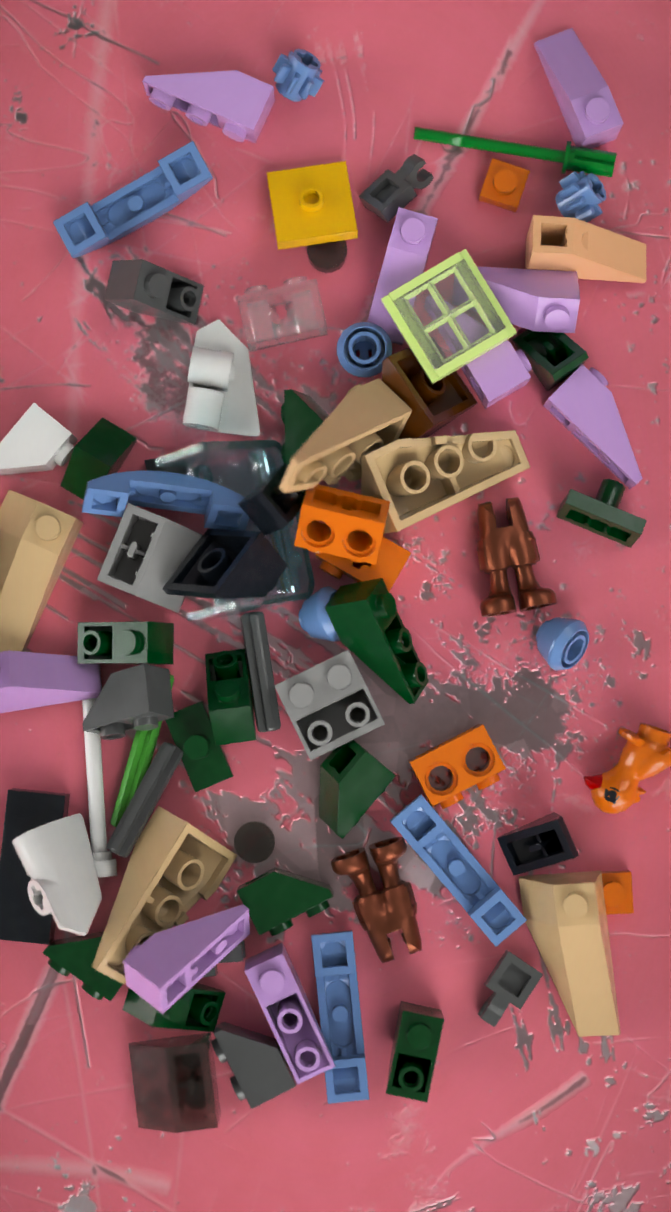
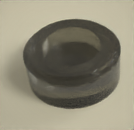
M346 241L307 246V256L310 264L320 272L331 273L337 271L343 266L347 258Z
M250 821L238 829L234 838V847L239 857L250 863H259L266 860L272 854L275 847V835L267 824L261 821Z

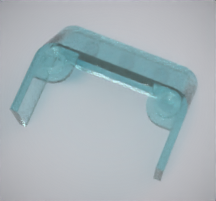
M275 440L199 442L155 458L156 467L185 466L187 475L217 483L243 497L249 495L284 464L281 455L282 445ZM300 510L286 527L264 535L288 565L279 577L275 588L264 597L213 599L214 606L187 613L188 622L231 616L309 598L314 591V576L309 552L305 548L294 546ZM249 519L245 531H260V529Z

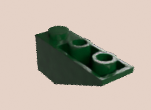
M383 578L340 586L325 606L340 641L408 704H414L429 682L425 665L419 660L412 644L411 634L404 627L396 609L395 599L388 592Z

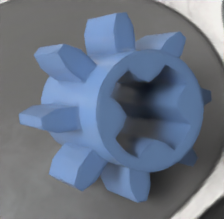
M296 49L294 52L290 51L288 56L281 54L272 69L276 73L274 81L277 82L276 88L278 92L285 98L296 102L302 99L306 100L308 95L315 97L324 82L319 77L322 73L319 60L313 54L303 49Z
M574 171L559 181L563 190L556 194L555 200L559 211L564 217L589 222L603 213L599 204L606 200V191L602 182L595 174L590 173L586 175L584 171L580 173Z

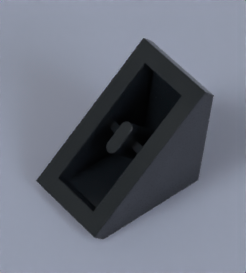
M286 463L281 465L238 503L264 535L286 527L302 507L306 490L284 493L279 488L288 468Z
M555 812L497 838L513 875L579 856L562 816Z

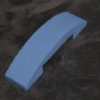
M191 141L158 161L159 167L95 204L90 205L86 202L53 221L71 257L74 259L100 249L142 228L184 202L211 181L213 176L194 142Z
M126 471L95 478L88 481L82 504V513L123 517L128 503L141 507L204 514V528L245 531L250 519L238 505L245 498L242 495L202 478L165 471Z
M422 794L389 820L495 947L527 921Z
M351 930L312 934L321 1032L335 1063L334 1068L325 1071L328 1104L369 1100L353 932Z

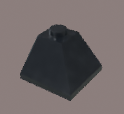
M207 529L162 589L166 594L211 599L265 597L268 592L275 588L279 577L288 565L261 531Z

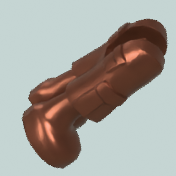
M518 497L506 499V516L509 526L500 528L496 526V516L491 502L478 504L479 541H477L479 567L481 572L484 571L485 574H490L489 596L480 604L482 617L505 615L517 611L508 583L507 569L509 567L514 568L520 611L533 610L557 603L555 592L550 588L541 587L535 579L532 566L540 561L536 539L532 531H529L524 509Z
M403 837L382 840L369 846L384 886L381 891L376 890L365 848L351 850L331 860L333 871L338 875H348L358 890L359 895L352 901L360 925L367 931L382 963L394 960L391 940L387 937V934L401 929L403 931L401 933L403 941L407 944L410 955L422 950L416 919L417 902L415 901L411 883L400 881L398 872V859L407 851V845Z

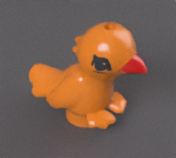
M640 723L637 733L626 728H619L618 733L628 740L623 747L619 762L611 770L603 774L584 776L585 785L591 790V796L597 808L608 814H617L625 811L632 804L641 801L639 796L645 794L646 791L638 787L639 782L671 767V747L668 746L671 739L670 732L645 723Z

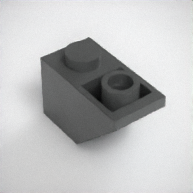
M143 259L117 260L112 262L104 300L135 313L195 325L204 286Z
M144 663L111 673L83 721V731L100 734L103 740H114L125 737V731L131 729L137 731L152 730L159 727L158 722L174 718L169 669Z
M226 1022L216 1026L214 1031L216 1039L211 1041L212 1046L221 1063L228 1061L235 1075L230 1078V1081L240 1101L247 1099L251 1109L296 1087L295 1078L275 1038Z

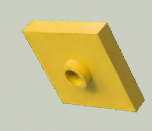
M346 161L267 172L278 250L358 238Z

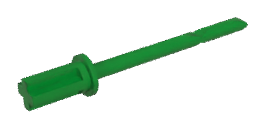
M415 127L413 138L415 140L563 163L561 174H565L566 170L612 177L617 154L571 146V141H567L566 150L562 151Z

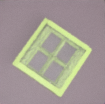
M466 249L447 258L381 299V302L431 384L450 375L517 334V331Z

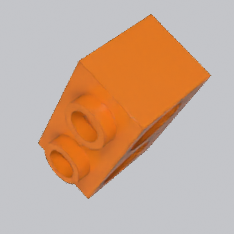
M317 484L314 488L306 490L294 546L305 548L313 553H327L344 557L356 563L365 562L376 565L391 501ZM317 521H323V522H325L326 524H321V523H319V522H317ZM357 530H362L367 533H360Z
M478 724L408 760L430 805L433 807L440 804L442 809L464 799L461 792L474 785L477 786L478 790H482L500 780L498 773L506 769L483 724ZM481 747L487 754V763L480 770H470L466 765V755L472 748ZM438 766L447 767L451 773V781L443 789H435L429 783L431 770Z

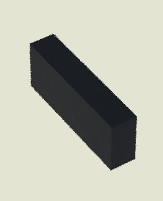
M18 788L8 790L0 856V940L47 945L54 941L56 922L52 913L42 916L31 904L28 895V883L31 878L27 876L12 841L29 830L67 817L70 794Z

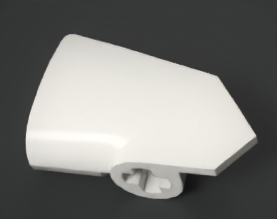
M218 319L196 331L187 382H189L182 424L199 430L259 437L261 432L249 349Z
M78 813L29 830L16 837L12 844L27 876L31 878L28 883V895L34 909L42 916L52 913L59 929L85 936L100 905L102 894L82 814Z

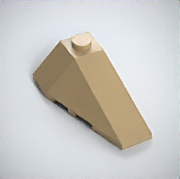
M380 378L364 385H355L292 457L279 488L284 493L314 488L321 480H324L328 485L337 484L342 476H345L349 481L361 479V456L398 440L412 409Z
M516 430L398 439L361 456V495L391 501L383 534L393 533L530 468V464Z
M8 490L0 508V652H25L83 522L69 514L12 490Z
M158 806L134 846L92 967L104 975L125 984L123 960L126 959L130 950L138 944H143L155 933L170 929L174 925L184 924L189 919L186 913L200 898L207 900L217 890L236 859L237 854L188 822Z
M601 871L519 876L523 916L527 919V927L578 1036L620 1035Z

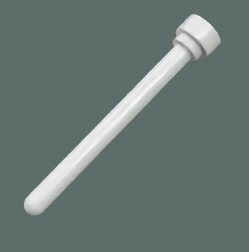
M97 698L82 700L83 721ZM84 731L90 843L97 877L117 876L116 859H112V852L107 850L101 735Z

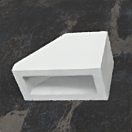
M33 403L0 442V475L53 470L57 464L63 466L71 458L75 447L73 445L78 439L42 408Z

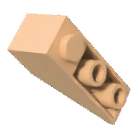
M533 215L526 237L525 269L577 271L578 279L645 283L646 244L576 218Z

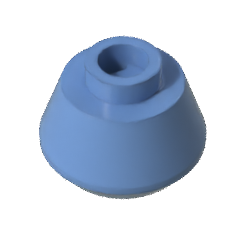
M359 322L349 326L340 335L337 343V357L340 364L348 373L357 377L366 378L382 372V361L392 355L390 337L384 329L370 322ZM358 350L360 351L359 357L356 355Z
M332 587L321 588L303 602L302 608L299 611V623L302 629L311 637L337 642L340 639L325 609L326 604L337 591Z
M556 617L550 621H545L539 627L536 634L537 649L553 670L570 669L579 662L589 643L587 627L584 622L577 619Z

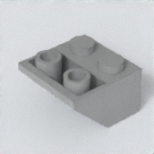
M128 503L97 580L179 613L185 596L166 594L162 588L203 535L165 517Z
M349 649L274 685L310 761L385 724Z

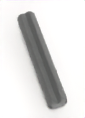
M250 612L241 615L240 620L256 726L259 732L275 731L280 729L281 723L265 618L262 612Z
M167 742L162 743L107 843V848L111 852L125 858L130 855L183 757V751L179 747Z

